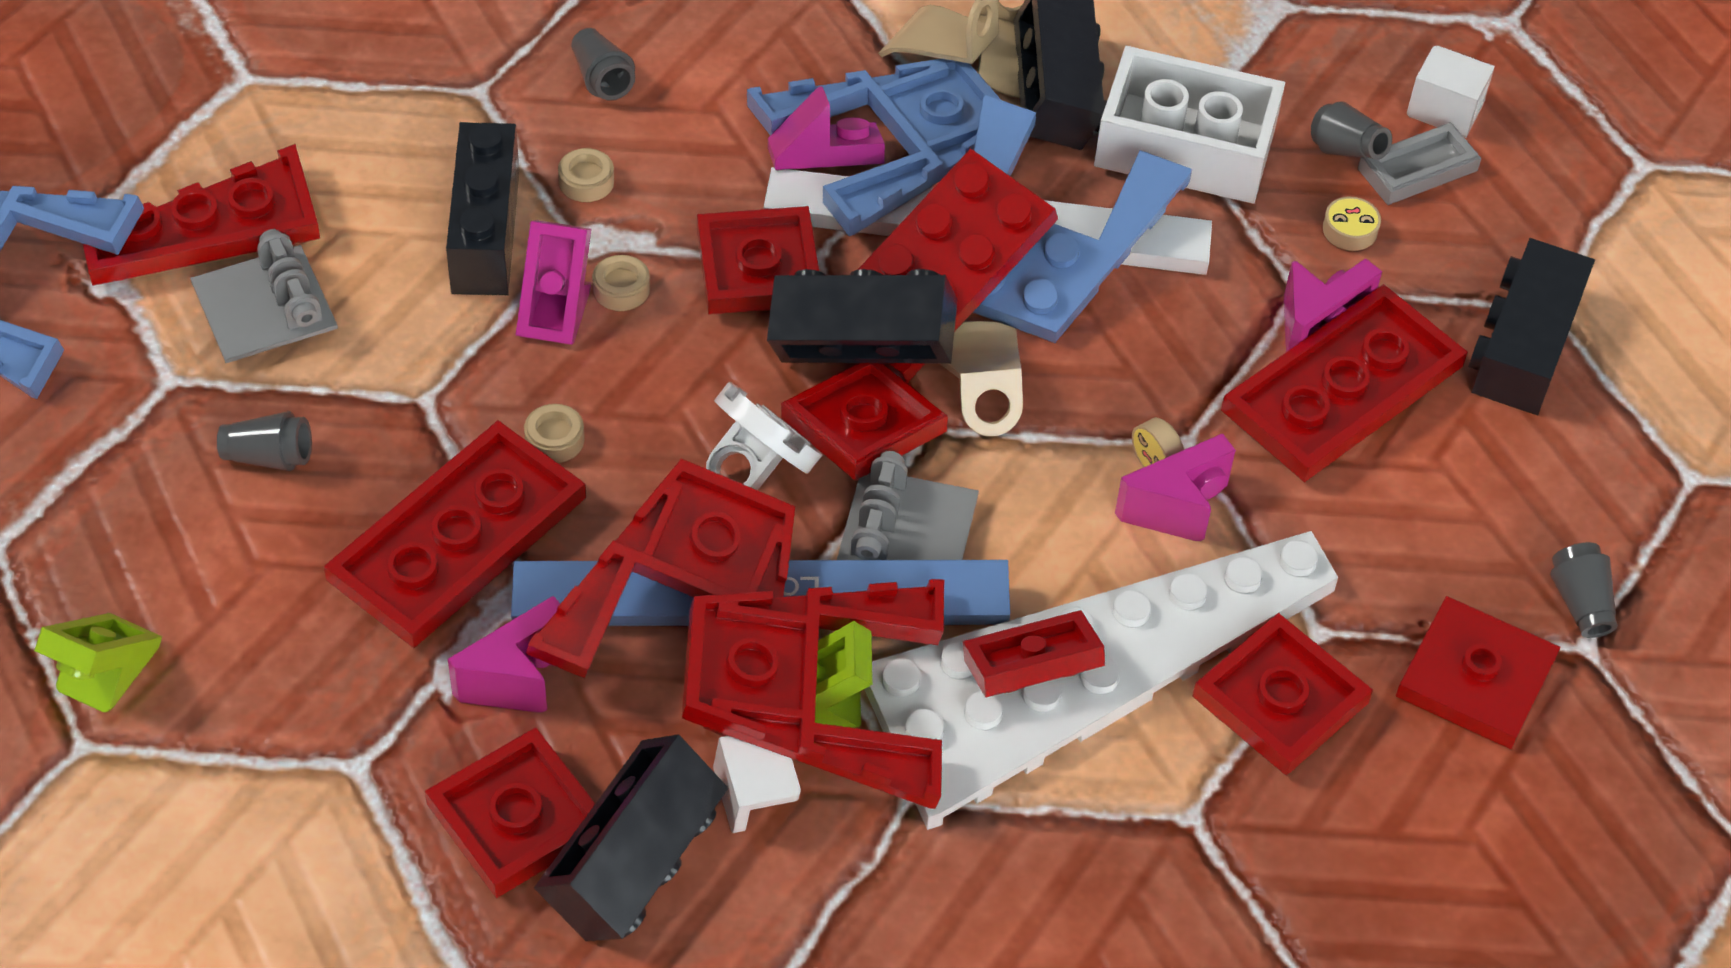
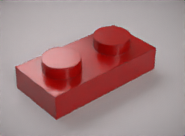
M1082 610L963 641L964 661L985 698L1014 692L1020 688L1061 677L1074 676L1080 672L1105 666L1104 645Z

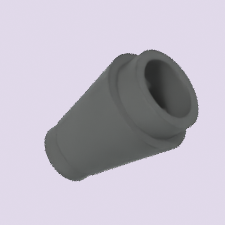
M583 29L573 37L571 47L587 90L592 95L605 100H616L625 96L635 83V65L632 58L601 35L596 29Z
M1346 102L1324 105L1317 111L1311 123V137L1325 154L1379 160L1387 155L1392 145V134L1388 128L1383 127Z
M290 411L232 424H222L217 433L218 454L222 460H233L234 462L292 471L296 465H306L310 459L312 450L311 428L305 417H295Z
M1591 542L1574 544L1558 551L1552 557L1554 568L1551 570L1550 576L1574 621L1579 626L1582 637H1601L1616 630L1618 624L1615 617L1616 610L1610 557L1602 554L1598 544Z

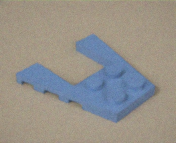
M946 59L895 65V74L871 77L866 70L845 73V82L820 85L823 86L830 104V117L868 104L909 154V156L823 186V204L848 236L855 235L938 183L970 148L974 150L983 97L986 94L997 99L1000 98L971 64ZM811 78L788 82V91L762 94L760 87L747 89V107L771 136L819 86H815V82Z
M985 94L982 100L974 151L1011 176L1035 126L1036 112ZM1140 150L1099 240L1054 224L973 313L1056 343L1099 292V286L1114 268L1118 269L1130 255L1131 248L1147 229H1152L1166 212L1167 205L1180 189L1184 190L1188 186L1192 169Z
M12 186L10 191H0V251L18 222L118 255L142 214L144 206L138 196L124 194L123 200L97 198L95 192L68 190L67 195L37 193L34 187ZM0 320V376L32 398L37 399L62 356L64 349L56 338Z

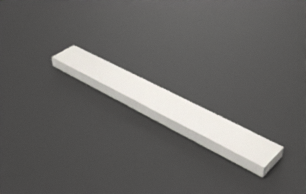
M771 167L763 209L809 206L812 227L844 231L823 204V186L849 176L792 169L775 170L774 167ZM931 186L859 231V233L889 236L934 187ZM1044 200L1056 209L1058 220L1055 224L1099 240L1113 208ZM1162 215L1152 229H1147L1133 245L1130 255L1121 265L1207 275L1212 221Z

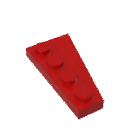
M296 144L278 150V159L255 167L253 162L250 161L230 169V178L208 187L202 188L200 183L197 182L177 190L178 195L173 201L158 207L150 202L142 204L144 210L118 255L83 244L92 286L258 252L257 247L260 243V236L270 229H276L288 235L292 244L320 239L317 218Z

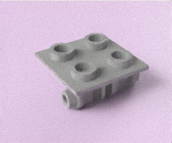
M270 229L260 236V243L257 247L258 258L190 278L225 363L338 329L335 318L302 246L297 245L293 247L289 236L281 233L279 230Z
M885 451L879 458L873 461L871 473L858 480L837 560H963L979 490L908 477L904 458L897 452Z

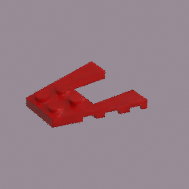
M681 458L634 514L633 520L615 541L613 540L600 555L596 565L581 583L575 586L560 603L556 613L539 633L536 632L531 638L526 654L585 679L632 572L692 597L774 591L773 598L783 597L788 576L796 506ZM703 727L704 729L714 732L723 737L728 736L720 732L711 730L709 728Z
M931 579L926 587L899 589L897 582L869 584L867 591L833 593L832 587L808 588L806 595L774 598V591L694 596L689 614L681 719L918 805L936 809L941 798L942 740L815 723L819 629L836 631L855 621L869 629L871 635L875 637L938 645L944 632V580Z

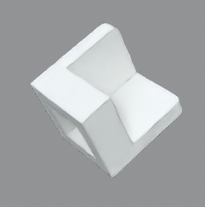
M1433 46L1416 77L1407 115L1435 127L1451 122L1461 135L1466 138L1484 104L1495 66L1441 46Z
M731 736L719 738L713 769L714 773L728 787V790L722 797V801L732 833L746 830L750 810L795 802L799 799L801 788L791 758Z

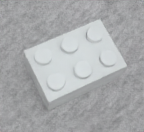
M1125 45L1101 118L1094 166L1129 174L1141 150L1191 168V179L1186 187L1188 189L1255 204L1275 132L1286 82Z

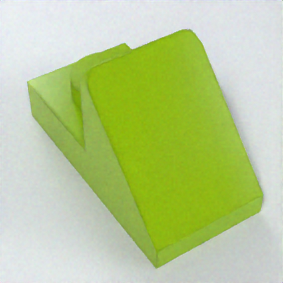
M106 613L42 627L34 651L57 661L56 668L60 673L56 682V689L60 693L101 712H108L116 705L158 650L163 636L114 614Z
M853 621L818 640L815 723L858 728L861 725V691L873 685L872 635L869 629Z

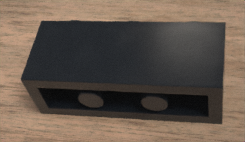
M1025 0L1014 18V31L1019 65L1020 107L1036 112V122L1030 137L1082 150L1094 131H1099L1101 118L1107 100H1104L1102 87L1104 63L1100 61L1098 48L1101 29L1100 25L1096 23L1094 0Z
M459 123L446 245L451 294H509L520 170L516 124Z
M1529 238L1522 259L1510 257L1499 287L1509 291L1506 298L1495 295L1484 325L1485 328L1493 330L1492 336L1489 338L1479 335L1468 366L1478 370L1471 393L1537 416L1539 415L1595 259Z
M809 269L796 271L794 275H775L767 341L782 363L951 364L958 299L946 275H940L935 271L926 269L911 270L907 275H883L868 269L855 270L850 275H826L823 272Z
M679 734L642 740L540 878L534 889L585 941L623 939L635 931L646 916L645 906L657 889L672 879L678 872L682 863L680 857L692 839L705 831L713 822L716 816L714 808L726 793L728 787Z

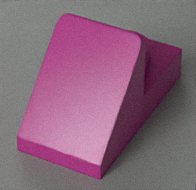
M823 86L815 89L768 138V151L775 170L885 163V143L876 122L869 123L861 118H844L839 120L837 124L830 125V104Z
M539 220L530 222L515 336L574 344L592 284L585 281L592 229Z
M1365 258L1346 272L1344 270L1337 271L1324 284L1300 263L1293 261L1284 293L1286 352L1377 289L1382 271Z
M1222 433L1121 477L1115 514L1124 523L1193 541L1204 540L1211 512V506L1207 500L1213 498L1228 486L1236 450Z
M554 596L548 598L448 658L451 689L454 697L461 703L530 712H545L547 710L545 681L536 668H545L551 664L527 655L526 651L531 638L536 632L539 633L556 613L557 607L560 605L559 601Z

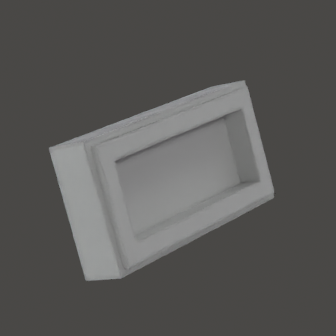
M1450 122L1392 144L1389 152L1382 159L1375 160L1361 157L1358 170L1384 202L1390 205L1478 171L1481 157Z

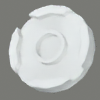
M728 382L714 401L735 420V423L711 452L706 462V469L720 474L721 465L728 456L743 454L749 460L751 466L750 475L743 484L756 490L761 487L783 458L808 474L823 454L814 447H811V443L771 410L764 405H755L746 398L748 393L732 382Z

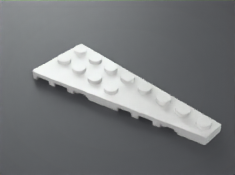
M1312 531L942 640L938 645L929 644L872 661L873 685L864 690L883 732L942 740L941 798L936 809L916 804L927 830L942 825L945 816L974 800L977 804L991 796L994 787L1019 772L1024 771L1028 774L1043 765L1046 756L1073 740L1078 739L1082 742L1151 701L1154 692L1179 677L1184 681L1198 673L1199 666L1225 650L1231 653L1246 641L1247 637L1254 634L1277 613L1289 619L1331 594L1335 590L1338 576ZM1082 610L1104 645L1105 666L1080 672L1074 676L1061 677L1020 688L1014 692L985 698L964 661L963 641Z

